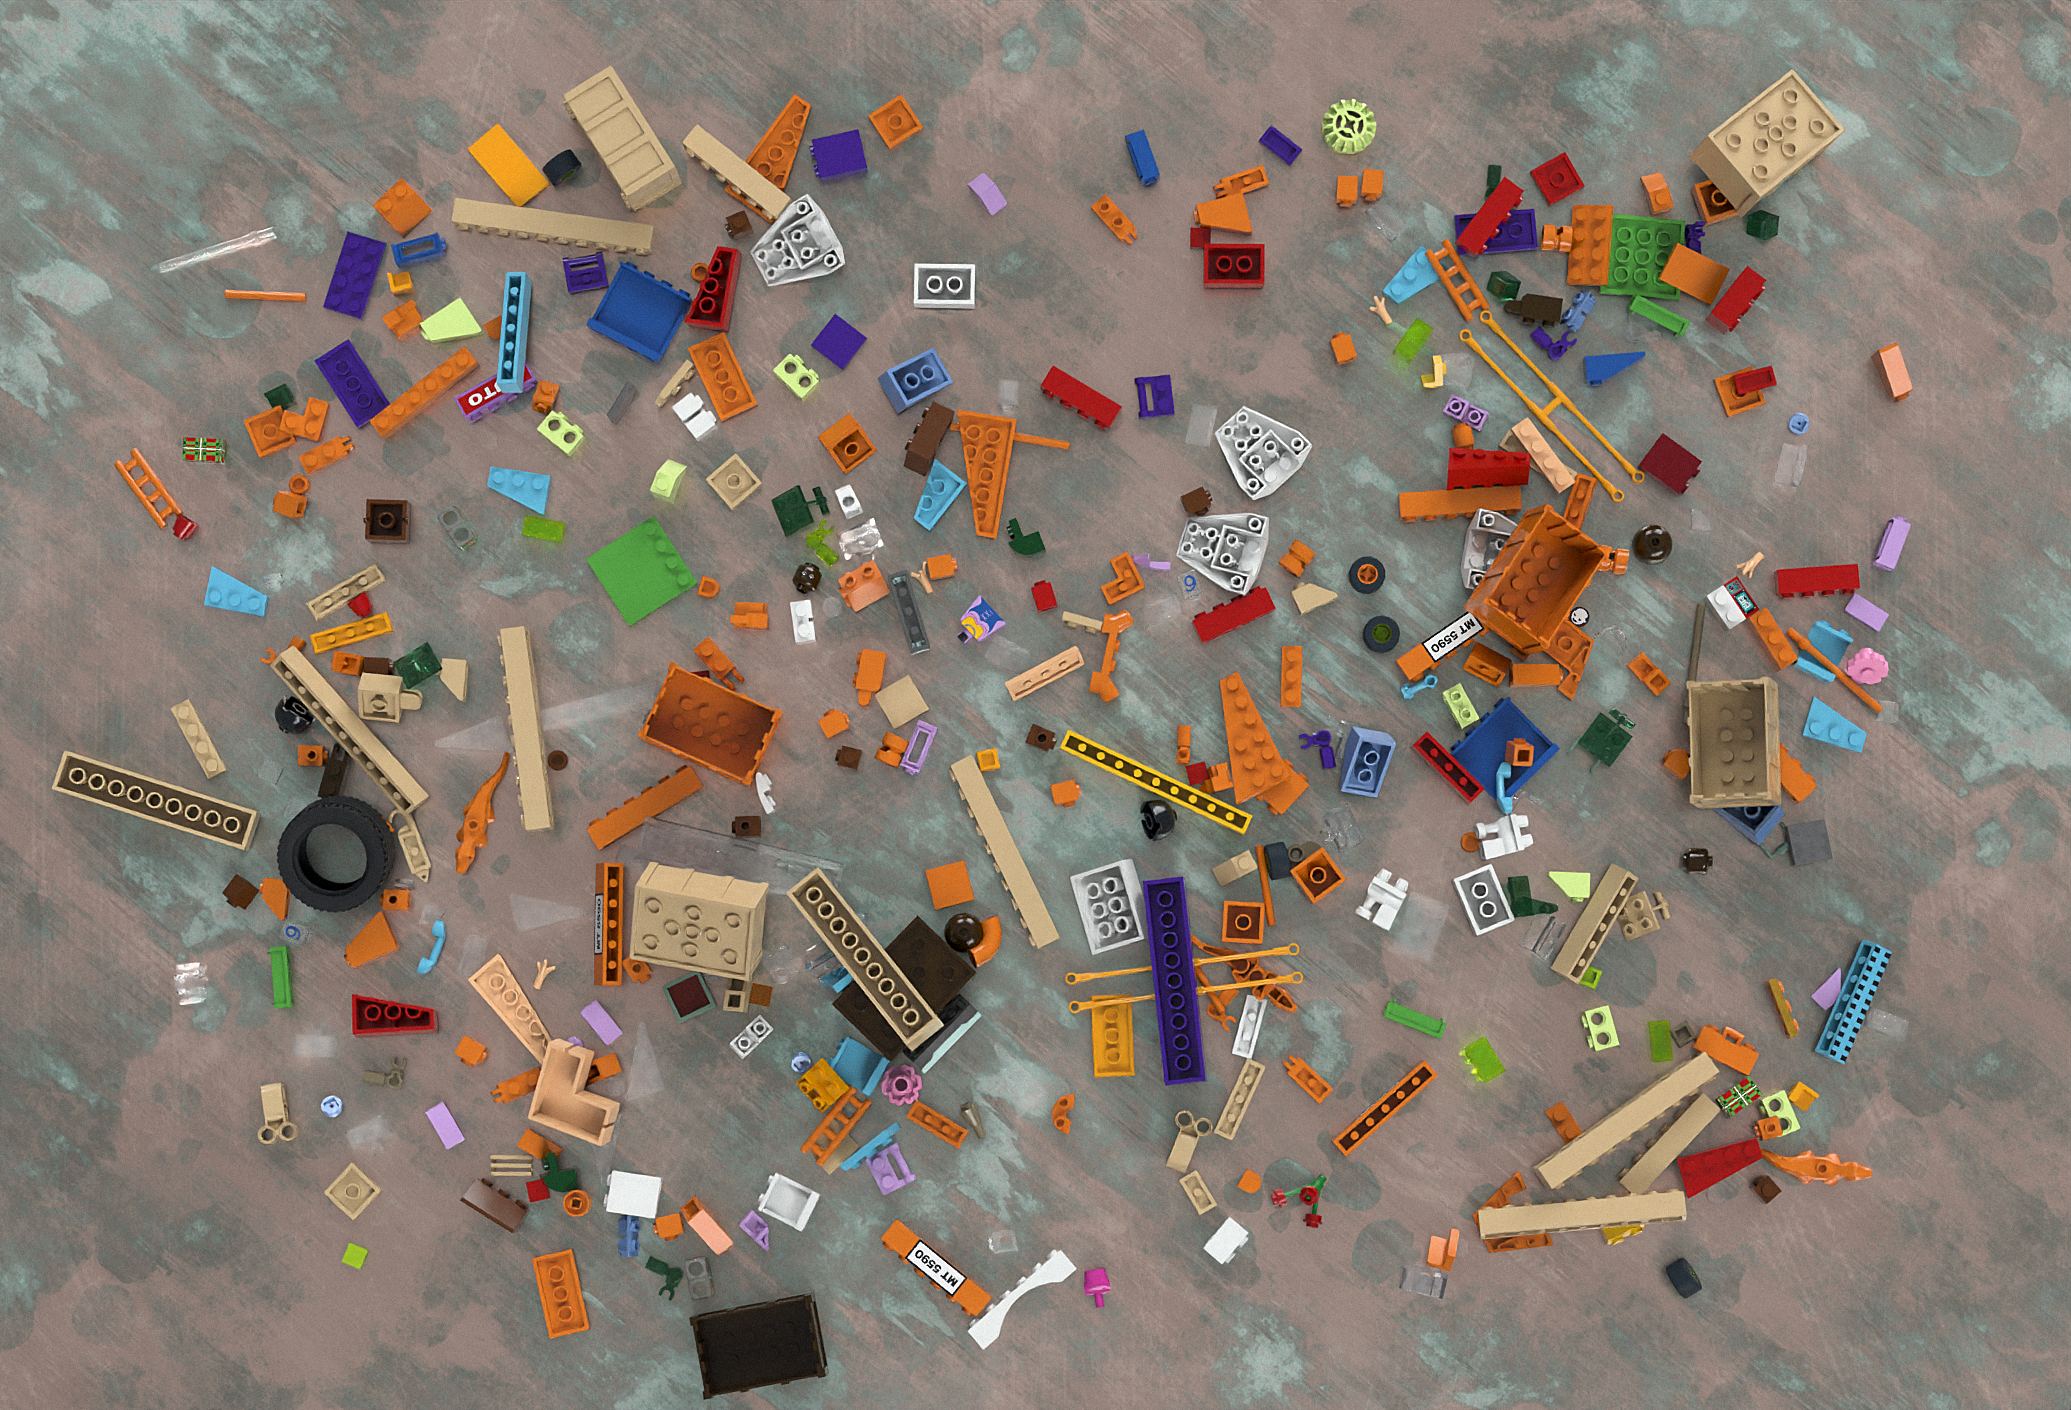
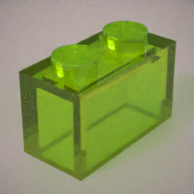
M1417 317L1392 354L1409 365L1434 328Z
M1485 1036L1462 1048L1464 1051L1462 1057L1467 1064H1472L1475 1069L1472 1073L1478 1082L1482 1081L1485 1084L1506 1071Z

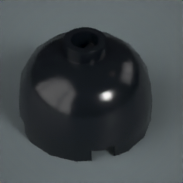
M284 695L275 708V719L279 729L287 734H302L306 732L316 721V717L307 711L309 709L300 699L294 696L288 699L286 698L287 695Z
M1150 800L1143 802L1140 814L1144 813L1145 820H1141L1146 836L1149 839H1153V841L1168 837L1175 828V822L1177 821L1176 811L1172 810L1171 806L1165 801Z

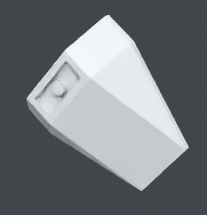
M808 194L791 203L750 251L768 287L828 275L845 265L843 248L824 212Z
M1245 406L1214 433L1240 488L1253 500L1270 495L1302 466L1312 448V444L1299 431Z
M1478 509L1467 529L1460 568L1464 586L1467 589H1476L1517 526L1516 523L1498 512Z
M1253 513L1188 517L1176 556L1224 589L1246 595L1257 580L1266 551L1269 518Z

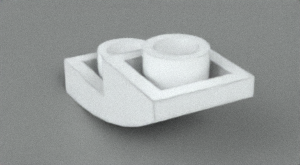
M758 772L756 773L758 794L768 815H771L775 812L773 807L776 804L770 795L766 797L765 794L771 791L769 785L772 782L766 773L762 775Z
M759 1015L729 1046L743 1060L774 1029Z

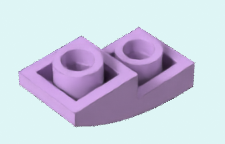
M1453 394L1443 410V413L1461 423L1466 422L1467 426L1471 425L1472 429L1481 432L1489 416L1488 412L1471 405L1470 402Z
M596 1000L579 1012L606 1046L622 1034V1031Z
M443 1101L425 1111L446 1149L465 1139Z

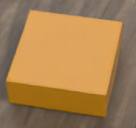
M996 748L976 752L980 772L1000 768Z

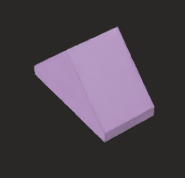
M980 174L967 184L991 216L1008 205L996 184L986 174Z

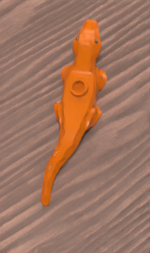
M507 751L503 755L499 769L482 784L476 795L462 811L465 819L463 826L456 834L458 842L462 841L455 852L457 873L464 874L474 859L476 846L483 848L487 845L488 839L485 833L487 825L495 819L494 810L490 802L491 796L506 772L510 756Z
M1191 933L1192 942L1209 955L1221 957L1240 954L1231 949L1205 944ZM1258 957L1224 961L1231 967L1236 983L1273 979L1278 976L1274 972L1263 969L1259 965ZM1277 983L1250 987L1254 997L1258 1000H1264V997L1267 996L1277 1008L1284 1009L1290 1013H1294L1297 1010V1005L1289 992L1284 988L1278 987Z
M1760 1149L1764 1159L1777 1168L1793 1174L1805 1184L1810 1183L1812 1180H1822L1827 1185L1834 1186L1838 1183L1839 1178H1844L1848 1181H1858L1872 1176V1170L1859 1163H1840V1158L1837 1154L1818 1157L1808 1150L1795 1157H1784L1771 1151Z

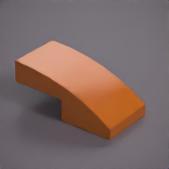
M1640 652L1626 665L1655 696H1658L1671 684V681L1643 652Z
M529 1128L526 1129L517 1144L518 1147L540 1160L544 1158V1152L552 1151L555 1153L557 1161L564 1150Z

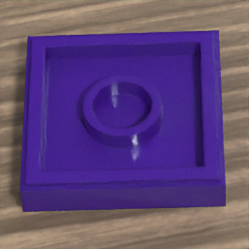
M835 314L813 341L811 347L843 370L865 343L867 337Z

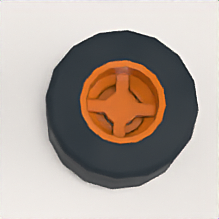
M1371 556L1357 559L1349 571L1351 586L1362 594L1376 592L1383 585L1386 577L1383 564Z

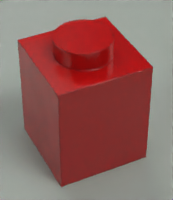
M1043 580L1034 583L1035 587H1032L1031 591L1038 613L1058 607L1051 582L1046 583Z

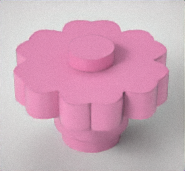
M1863 648L1858 654L1854 655V659L1848 660L1846 670L1847 675L1857 684L1866 682L1868 685L1881 682V677L1888 675L1889 667L1883 655H1879L1871 648Z
M903 1064L900 1068L892 1066L885 1072L886 1080L881 1082L882 1093L889 1096L890 1103L901 1106L904 1102L911 1104L914 1100L918 1099L919 1092L917 1090L922 1089L923 1084L921 1076L915 1074L913 1067Z

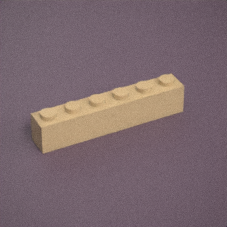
M698 124L683 140V151L692 158L696 156L700 160L699 164L705 169L709 170L711 168L715 171L714 175L724 183L726 180L730 183V188L735 193L745 195L747 197L745 200L753 207L756 205L762 209L761 213L768 219L774 218L777 220L792 203L790 197Z
M1614 864L1610 865L1551 966L1553 971L1579 984L1639 878L1626 869Z
M1695 1093L1688 1100L1690 1103L1685 1110L1681 1108L1674 1115L1676 1119L1671 1124L1667 1123L1660 1130L1662 1134L1657 1139L1653 1137L1647 1143L1646 1147L1648 1149L1643 1154L1639 1152L1632 1159L1634 1164L1629 1169L1625 1167L1618 1174L1620 1178L1617 1182L1628 1193L1641 1195L1721 1111L1704 1093L1699 1095Z

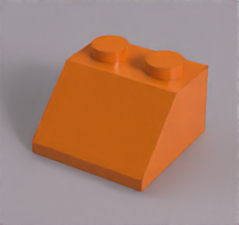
M402 178L372 205L403 238L432 212L429 206Z
M850 413L817 437L844 474H847L877 451L864 430Z
M1323 847L1290 870L1299 888L1311 904H1315L1347 880Z

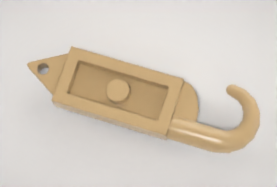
M397 807L392 809L388 815L389 824L393 823V816L395 814L401 813ZM409 813L407 816H404L407 825L399 830L398 838L411 873L427 883L432 865L413 816Z

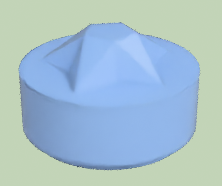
M1795 413L1789 420L1790 430L1796 434L1806 432L1809 428V418L1803 413Z
M805 1052L796 1053L791 1060L792 1069L801 1074L809 1071L812 1066L810 1055Z
M328 1096L322 1101L321 1109L325 1116L336 1117L342 1111V1103L338 1097Z

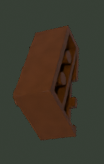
M934 401L930 407L926 406L922 414V418H924L922 423L918 422L913 431L916 435L913 440L909 439L905 446L907 454L904 467L926 476L928 466L931 460L934 459L935 452L950 427L955 411Z

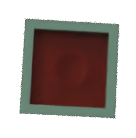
M690 972L661 986L679 1024L717 1007L702 972Z

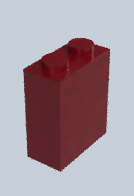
M1662 433L1637 468L1677 496L1679 492L1683 494L1690 484L1687 481L1690 477L1695 478L1702 468L1699 465L1702 461Z

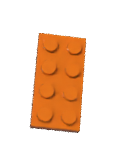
M1573 205L1571 223L1572 243L1569 252L1567 274L1568 285L1608 286L1614 206Z
M724 332L687 348L721 422L758 405Z
M573 1249L532 1258L549 1339L589 1330L590 1325Z

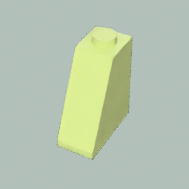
M458 298L420 323L423 328L420 330L426 341L430 339L433 344L478 337L484 334L461 298Z
M668 459L656 473L650 489L652 495L655 498L673 504L687 466Z

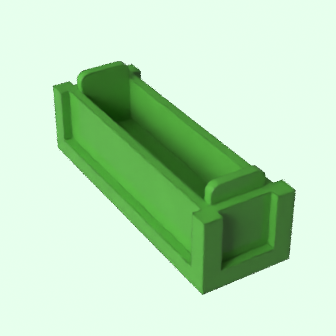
M1635 293L1627 308L1631 309L1630 314L1633 315L1635 311L1674 331L1673 336L1675 337L1678 334L1683 336L1691 322Z
M289 946L270 947V952H267V954L271 955L274 1002L271 1005L278 1009L294 1007Z
M1396 999L1393 1002L1388 1001L1382 1017L1441 1039L1446 1027V1023L1443 1022L1444 1018L1438 1021L1396 1004Z

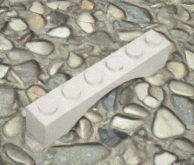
M1054 1249L1046 1256L1048 1261L1043 1265L1038 1263L1030 1270L1032 1274L1027 1279L1023 1276L1015 1283L1017 1287L1012 1292L1007 1290L999 1297L1001 1301L996 1306L992 1303L984 1310L986 1314L981 1319L976 1317L968 1324L970 1326L968 1329L969 1334L983 1350L999 1337L1005 1314L1022 1294L1042 1284L1062 1282L1077 1269L1061 1249L1058 1252Z

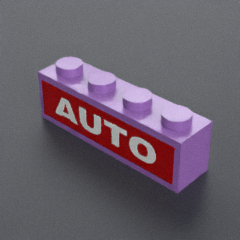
M525 360L523 390L528 392L535 387L538 381ZM497 374L454 399L468 422L471 420L475 422L482 418V414L488 410L492 412L498 409L502 402L506 400L510 402L516 399L518 393H502L496 383Z

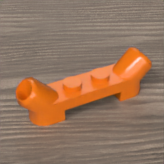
M1122 610L1116 615L1105 613L1101 634L1109 635L1101 673L1093 671L1089 692L1098 693L1102 700L1107 703L1119 695V691L1109 677V672H1114L1116 660H1112L1113 653H1118L1120 641L1116 640L1117 635L1134 624V620L1127 610Z

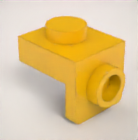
M1440 355L1432 356L1433 374L1421 375L1423 387L1436 388L1443 386V375H1446V363H1442Z

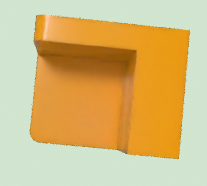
M409 271L394 275L391 272L387 273L391 292L394 296L415 292Z
M1796 1081L1787 1094L1788 1100L1803 1111H1807L1814 1099H1818L1820 1096L1800 1081Z

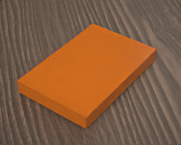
M1676 242L1658 279L1712 305L1730 269Z

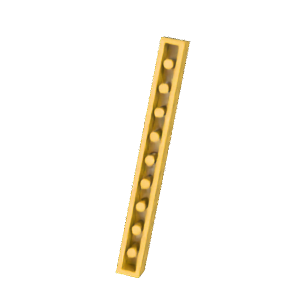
M1070 730L1067 731L1060 746V750L1238 834H1245L1252 819V815Z

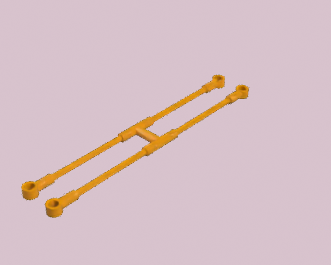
M1487 310L1481 312L1479 316L1480 321L1487 324L1496 334H1499L1545 382L1547 388L1556 397L1541 410L1482 351V347L1471 337L1472 335L1469 330L1465 329L1460 332V341L1466 342L1475 353L1478 352L1527 404L1526 406L1550 431H1553L1602 483L1601 485L1610 493L1611 499L1616 503L1621 502L1624 498V493L1621 490H1617L1607 479L1605 480L1560 433L1556 425L1547 416L1562 403L1622 463L1623 468L1632 476L1631 478L1634 483H1641L1645 477L1644 473L1637 471L1628 460H1625L1576 409L1577 407L1553 382H1550L1502 331V328L1493 320L1491 312ZM1487 314L1489 316V319L1484 320L1482 318V315ZM1462 333H1467L1469 338L1463 339ZM1635 474H1640L1641 480H1636ZM1619 493L1621 499H1615L1614 494Z
M1291 943L1285 947L1273 948V950L1206 959L1195 958L1194 963L1196 967L1201 966V964L1268 955L1290 954L1295 956L1299 954L1300 948L1297 944ZM1291 946L1297 947L1296 953L1290 952ZM1152 966L1093 974L1091 972L1082 974L1068 973L1065 980L1068 984L1075 985L1077 982L1090 981L1094 978L1152 971ZM1294 972L1291 975L1277 976L1273 979L1205 988L1202 986L1197 987L1198 995H1202L1206 992L1274 983L1300 984L1304 977L1300 972ZM1296 974L1301 976V980L1298 982L1293 979ZM1070 975L1075 976V981L1072 983L1068 981ZM1155 994L1099 1002L1072 1001L1069 1004V1010L1073 1013H1079L1081 1010L1095 1009L1100 1006L1155 999ZM1075 1003L1079 1005L1077 1011L1072 1010V1005Z

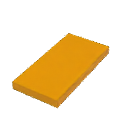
M498 123L467 148L515 206L524 207L550 185Z
M1131 994L1091 996V1001L1099 1002L1129 998ZM1132 1002L1091 1009L1094 1077L1135 1076Z

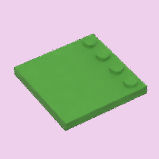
M1613 214L1608 286H1599V294L1632 297L1635 293L1643 298L1679 301L1680 290L1658 278L1676 242L1684 246L1685 221Z
M654 516L586 559L629 627L698 584Z

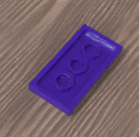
M1535 210L1509 211L1512 215L1505 224L1501 222L1497 227L1500 231L1493 240L1489 238L1485 243L1488 247L1483 254L1537 250ZM1477 213L1454 215L1456 240ZM1456 245L1458 256L1469 255Z
M347 232L323 308L360 320L363 319L387 246L386 243Z
M349 339L315 360V363L358 429L370 422L373 417L390 405Z

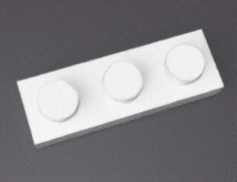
M1247 994L1231 1054L1252 1059L1267 999L1258 1000L1254 996Z

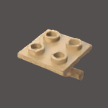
M1645 891L1628 898L1617 917L1627 941L1660 929L1653 912L1654 910L1660 909L1664 920L1672 917L1667 906L1669 903L1665 901L1662 891L1653 893L1658 903L1653 908Z

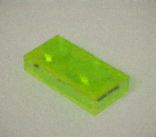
M525 515L521 535L562 543L566 523Z
M1669 1020L1648 1022L1652 1062L1673 1061Z

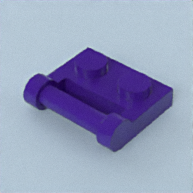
M602 251L577 258H562L569 293L608 286ZM598 262V267L571 271L572 266Z
M1170 374L1134 378L1138 390L1139 419L1175 415ZM1145 384H1151L1154 408L1152 411H1148Z

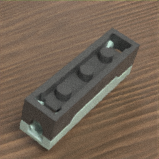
M907 570L887 575L911 655L930 650V644Z
M959 993L938 1015L944 1026L913 1051L907 1046L902 1052L925 1074L982 1015Z

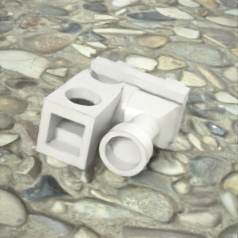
M1516 814L1505 816L1488 825H1484L1482 822L1474 824L1478 839L1486 838L1487 833L1497 832L1498 836L1497 839L1478 843L1482 861L1519 852L1533 844L1531 834L1521 836L1520 828L1528 826L1526 815L1516 816Z
M1382 869L1376 877H1373L1367 888L1365 902L1362 907H1357L1355 913L1369 920L1372 916L1370 909L1374 903L1381 904L1372 922L1388 931L1407 895L1405 892L1409 882L1398 878L1393 887L1387 883L1392 873Z

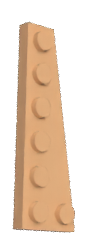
M498 953L470 977L468 981L542 1065L548 1043L553 1040L503 958Z

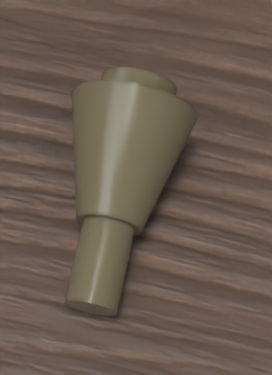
M969 1101L961 1105V1110L958 1113L974 1129L979 1139L985 1137L986 1134L981 1126L977 1103L972 1104Z

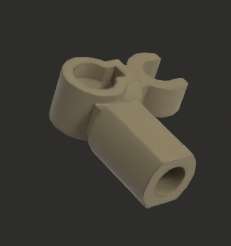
M393 1056L391 1058L393 1069L392 1071L390 1070L389 1076H386V1073L365 1070L363 1084L380 1087L388 1085L393 1090L400 1089L403 1085L404 1073H402V1069L406 1067L407 1060L403 1058L402 1064L396 1065V1057Z

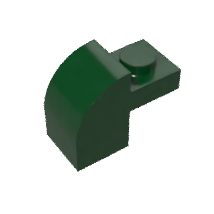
M1017 519L1009 520L1010 526L1006 528L1010 538L1014 537L1015 540L1008 542V545L1015 554L1029 558L1046 552L1039 531L1023 536Z
M552 1151L544 1152V1158L541 1159L543 1170H546L547 1173L539 1174L542 1183L557 1192L577 1190L578 1184L575 1169L570 1167L558 1170L555 1153Z

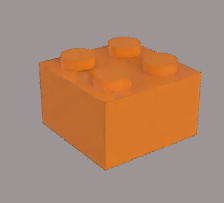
M1710 179L1694 184L1691 188L1701 220L1705 222L1704 227L1738 216L1737 210Z
M1223 901L1221 942L1262 945L1265 903Z

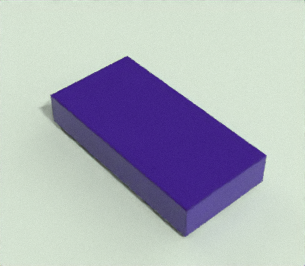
M1272 125L1258 141L1289 166L1302 152L1298 145Z

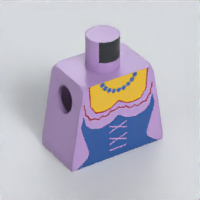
M979 595L960 619L964 629L956 636L963 644H966L972 637L980 643L1005 627L1006 623Z

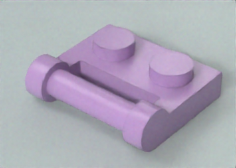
M898 1142L865 1159L883 1196L916 1179L914 1173L911 1174L899 1151L900 1146ZM892 1153L904 1176V1179L900 1181L886 1156Z

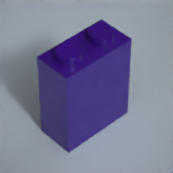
M859 129L812 139L813 146H809L811 158H816L817 165L813 166L815 176L820 177L821 182L868 172Z

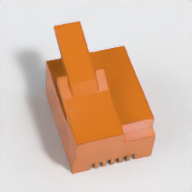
M413 299L401 306L398 305L395 309L382 316L389 330L392 329L399 340L420 328V323L424 321L415 308L417 305Z
M735 602V613L730 615V623H734L735 629H768L767 604Z
M1227 762L1211 766L1207 769L1209 779L1204 781L1205 784L1198 786L1201 792L1214 794L1233 787Z

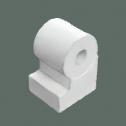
M850 484L835 490L847 520L863 513Z

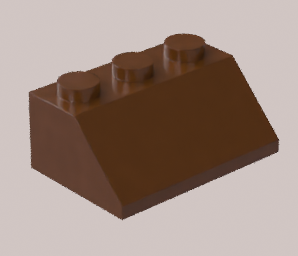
M482 1178V1180L475 1179L460 1201L509 1232H517L530 1212L526 1209L528 1205L518 1199L516 1202L509 1198L510 1194L501 1188L497 1191L492 1187L493 1183L485 1178Z

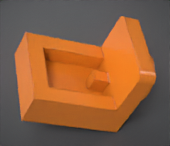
M540 380L533 396L532 410L549 415L553 409V403L559 392L560 385Z
M335 651L331 662V670L342 674L362 676L364 656Z
M1778 1116L1754 1121V1134L1761 1141L1783 1135Z

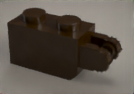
M1527 293L1520 301H1507L1503 308L1506 314L1518 316V320H1521L1523 324L1534 325L1535 322L1542 323L1543 327L1554 328V325L1558 326L1560 323L1563 298Z
M335 743L331 757H328L317 795L320 798L334 797L335 795L340 797L344 793L351 768L349 763L351 756L345 750L343 761L337 760L340 752L339 743Z

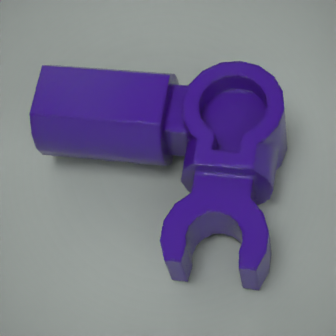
M1696 221L1694 224H1686L1685 238L1688 239L1686 247L1701 254V241H1698V239L1705 236V232L1702 230L1703 225H1705L1704 221Z
M1540 326L1530 334V337L1543 350H1547V356L1552 361L1559 360L1567 351V347H1571L1577 342L1576 338L1571 342L1567 341L1566 336L1570 332L1566 331L1562 335L1561 341L1558 340L1554 344L1552 342L1553 339Z
M1321 730L1313 733V736L1307 734L1299 735V739L1306 738L1308 740V743L1301 746V749L1306 750L1311 745H1315V747L1321 746L1319 752L1322 769L1336 767L1333 747L1329 745L1332 737L1328 731Z

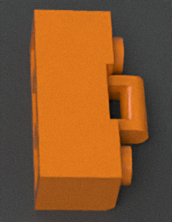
M1710 1024L1707 1027L1702 1026L1691 1048L1698 1052H1706L1709 1058L1744 1076H1749L1759 1053L1755 1052V1047L1747 1043L1744 1046L1740 1045L1744 1035L1728 1026H1725L1722 1034L1718 1033V1028ZM1726 1035L1735 1039V1044L1726 1040Z

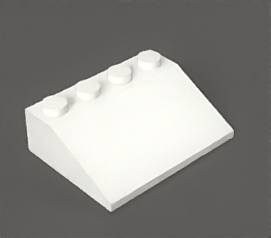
M1133 859L1121 860L1070 877L1092 955L1149 939L1145 900Z

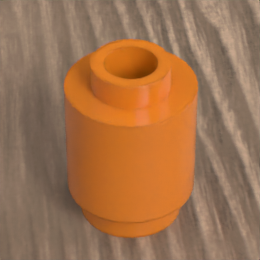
M1466 422L1454 425L1455 429L1451 430L1455 448L1474 449L1473 445L1475 442L1471 425L1467 426Z

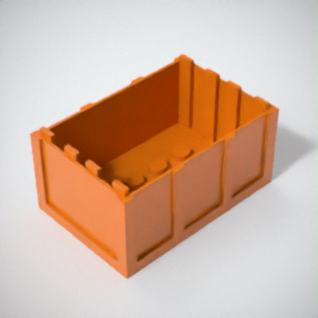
M1548 503L1526 511L1463 607L1525 655L1548 649L1554 634L1562 622L1566 621L1569 617L1571 608L1583 590L1588 588L1592 582L1590 579L1602 561L1611 553L1606 547H1601L1553 510L1554 508Z
M670 662L668 674L643 729H640L637 737L644 742L750 788L783 715V711L777 708L775 710L749 699V696L743 693L740 695L713 683L711 679L705 676L702 678L680 668L678 664Z

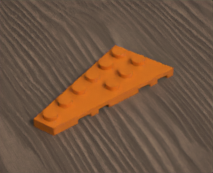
M796 94L792 96L745 160L749 166L783 193L811 109V105ZM730 183L726 186L725 192L770 224H774V218L768 219L761 213L762 209L760 207L750 205L745 200L747 198L742 193L738 195L730 188Z
M957 409L976 535L997 539L1017 419Z
M1236 672L1220 680L1235 800L1236 804L1239 805L1292 777L1239 673Z

